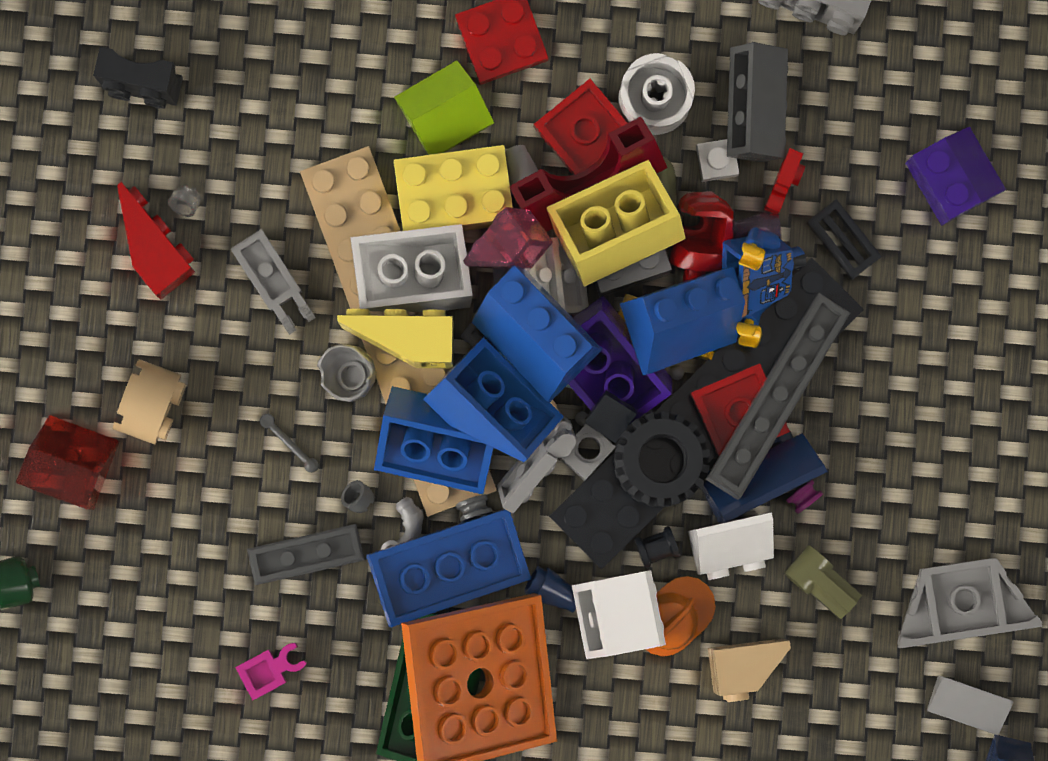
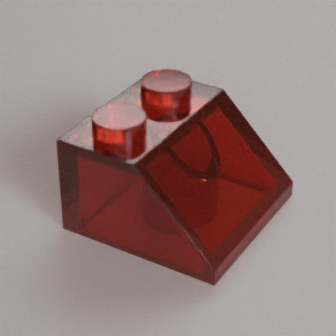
M49 415L28 449L16 483L84 509L94 510L120 441Z

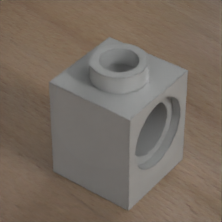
M585 425L576 434L577 445H575V448H572V452L568 456L559 458L583 481L615 449V446L611 443L612 440L588 425ZM592 439L597 442L599 454L596 458L589 460L579 454L578 445L582 440Z

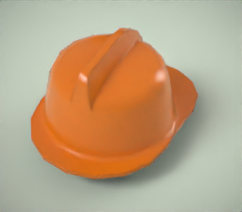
M685 576L673 579L657 592L656 597L660 617L664 625L666 645L646 650L651 654L659 656L674 655L687 647L707 628L713 619L716 608L714 595L707 584L698 578Z

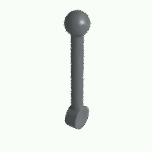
M264 414L261 416V426L270 429L304 463L307 472L313 473L318 470V461L314 458H309L275 424V418L272 415Z

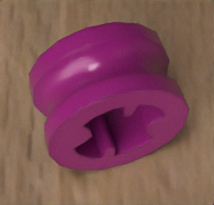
M813 480L805 483L786 499L788 503L795 504L796 508L794 511L796 514L801 513L823 495L821 490L816 491L813 488Z

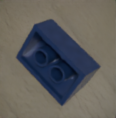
M790 431L775 439L772 444L773 448L769 449L740 499H735L709 481L703 483L701 489L719 524L728 522L828 472L803 433L793 437Z

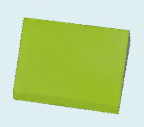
M458 61L451 63L394 97L428 155L445 153L494 124L476 84Z

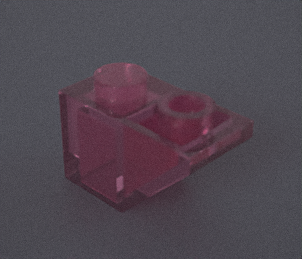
M505 207L504 210L495 216L492 225L484 235L474 242L472 250L464 258L463 262L469 267L511 269L516 265L523 269H531L553 241L530 210Z

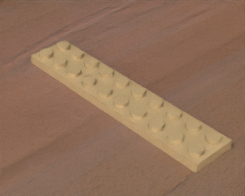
M369 146L300 171L350 309H360L351 237L400 231ZM369 311L371 316H384V311ZM407 312L409 316H422V312ZM362 339L367 354L374 362L376 380L385 404H387L392 386L428 394L451 370L447 368H415ZM490 471L488 472L484 494L487 495L497 492ZM413 479L427 517L454 508L457 503L482 495Z

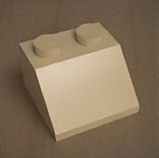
M773 639L708 648L713 692L723 696V700H727V702L748 700L749 692L759 691L791 649L790 640Z

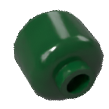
M19 556L0 560V610L30 603L34 596L33 589L40 587L35 566L27 567L25 560Z

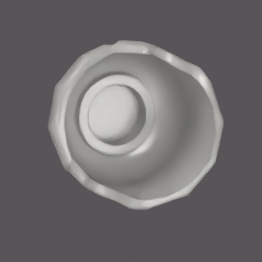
M338 344L328 348L317 364L321 372V386L337 400L353 402L363 398L375 383L376 371L374 362L362 348L357 346Z

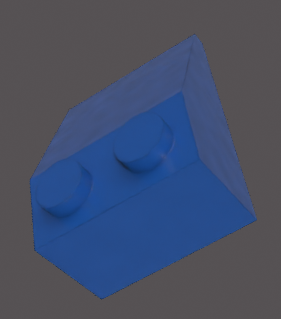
M484 337L457 362L423 399L451 427L522 462H525L564 417Z

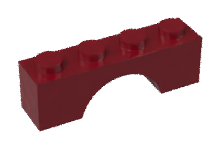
M639 117L608 133L607 145L602 156L588 169L570 176H556L540 169L509 187L535 237H538L553 229L546 207L646 160H649L656 174L668 167L654 136L643 118Z

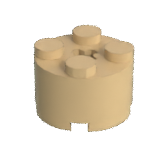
M138 359L136 366L142 370L140 375L131 374L117 414L124 416L122 423L114 422L112 429L156 445L159 438L166 441L173 423V419L167 417L172 404L179 406L186 385L180 382L181 374Z

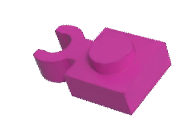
M290 643L284 646L277 658H274L269 649L235 667L252 701L287 683L282 672L286 670L296 672L307 665L305 660L298 664H292L288 660V653L298 647L297 643Z

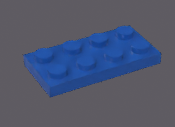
M505 509L366 555L389 627H394L401 623L531 580L511 513Z

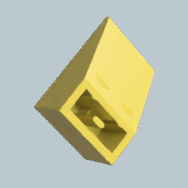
M347 309L346 315H337V321L342 329L415 368H453L454 322L452 316H446L445 310L428 309L422 310V316H409L407 310L386 309L384 310V316H371L368 309Z

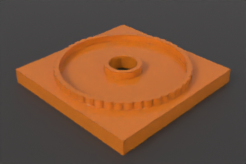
M532 593L401 623L417 761H484L557 742L541 595ZM480 668L485 674V685L478 694L471 695L467 688V681L470 674Z

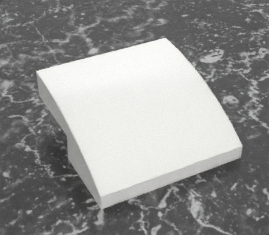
M558 237L522 239L525 269L569 315L578 314L587 308V288L581 283Z

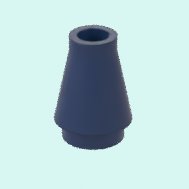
M537 566L531 574V580H528L524 592L526 594H539L542 597L543 604L566 609L573 613L576 610L572 586L549 567L543 569Z

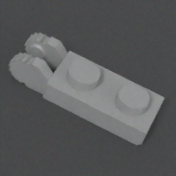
M262 229L231 248L232 253L271 312H275L289 335L296 331L295 324L290 316L286 315L281 306L292 298L297 303L298 310L304 319L310 322L316 318L300 293L302 291Z
M563 417L525 462L517 460L498 483L497 489L502 507L505 510L514 513L522 503H526L532 496L534 488L543 477L548 476L554 470L558 458L568 456L572 452V448H575L577 438L575 433H572L573 427L568 418Z

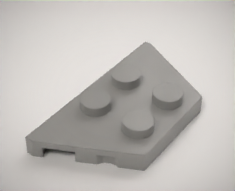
M997 558L922 568L916 580L897 644L898 648H906L1042 627V621L1023 599V594L1008 578L1007 572Z

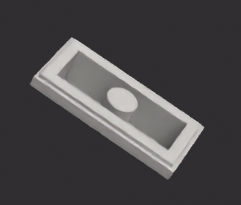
M938 675L927 711L999 735L1011 710L1013 701Z

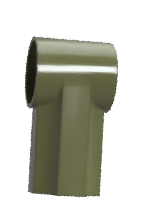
M808 545L784 574L808 595L812 594L837 618L842 619L852 610L862 595L833 570L834 566L823 555Z

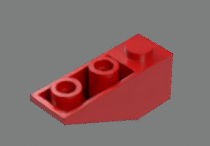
M120 182L117 188L132 266L152 292L162 300L195 273L189 265L195 259L181 242L177 246L172 244L166 236L171 230L158 214L153 218L150 217L143 208L148 204V201L135 186L128 189Z

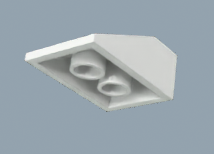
M462 224L351 237L360 309H368L369 311L404 309L407 312H422V310L428 309L446 311L470 308L473 294Z
M772 512L688 531L697 574H707L708 580L729 576L728 568L743 565L744 572L765 568V560L774 558Z

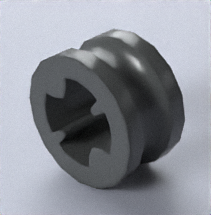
M487 494L475 496L456 504L457 510H461L463 514L460 518L461 523L493 513L492 508L486 506V501L489 500Z

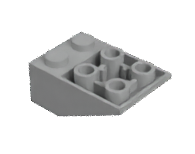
M758 0V2L770 9H779L780 6L793 11L792 15L795 18L805 22L817 20L827 24L826 28L829 31L845 36L848 33L855 34L866 16L871 0Z

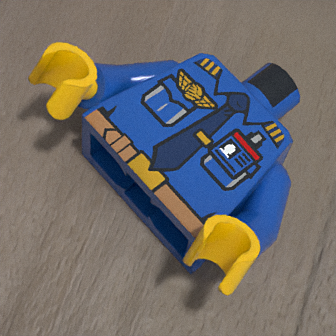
M758 227L752 228L747 237L723 241L722 269L734 266L745 299L742 319L736 326L737 333L740 335L738 343L739 345L756 348L761 340L762 330L758 325L762 313L774 302L789 295L792 288V271L803 268L806 265V256L800 247L791 248L777 234Z

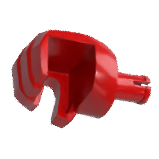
M712 191L687 193L680 199L678 208L681 212L692 216H699L700 222L696 226H683L686 239L674 244L669 256V262L672 265L684 269L683 282L705 275L706 271L721 270L723 241L734 239L735 230L733 209L723 198Z

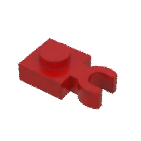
M789 148L765 204L764 211L776 216L778 215L791 184L798 186L806 166L800 164L804 153Z

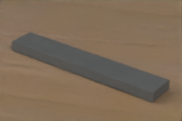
M820 293L815 296L707 476V481L737 500L742 497L850 315V312Z

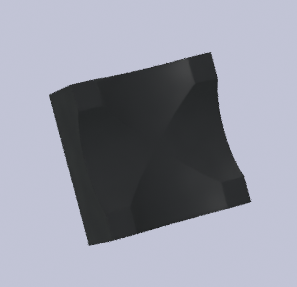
M105 47L99 48L93 74L101 84L102 89L109 91L108 96L124 101H130V96L143 98L144 104L165 109L166 104L177 106L183 81L182 75L175 74V64L173 62L164 60L151 63L133 62L121 57L113 49Z

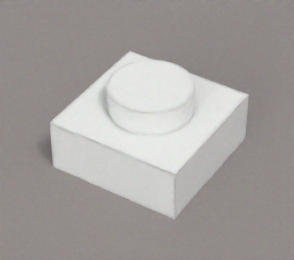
M727 139L696 145L702 182L737 177L739 175L737 158L727 157Z

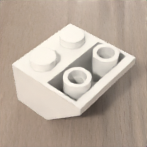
M651 570L572 585L586 659L607 657L666 645L664 625L660 617L656 597L657 590L653 582Z

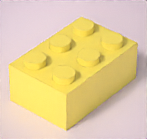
M504 145L394 159L403 231L462 224L463 231L514 225Z
M649 160L546 207L554 232L584 287L686 239L680 214Z

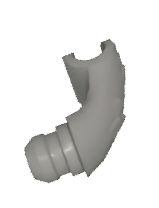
M405 497L396 503V509L402 515L401 519L404 521L402 523L405 527L404 535L399 540L385 542L381 550L421 536L424 519L423 509H420L418 506L416 507L412 498Z

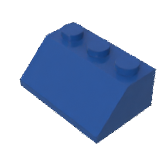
M516 265L487 293L472 320L477 329L548 403L603 350L526 269Z
M732 266L620 303L642 375L659 371L736 343L738 337L736 326L741 322L745 299L735 268Z
M392 386L383 414L374 470L483 495L494 448L451 427L423 400L427 394Z

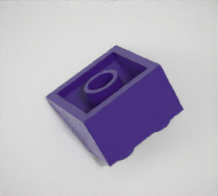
M970 127L939 140L912 155L905 163L941 226L1006 190Z

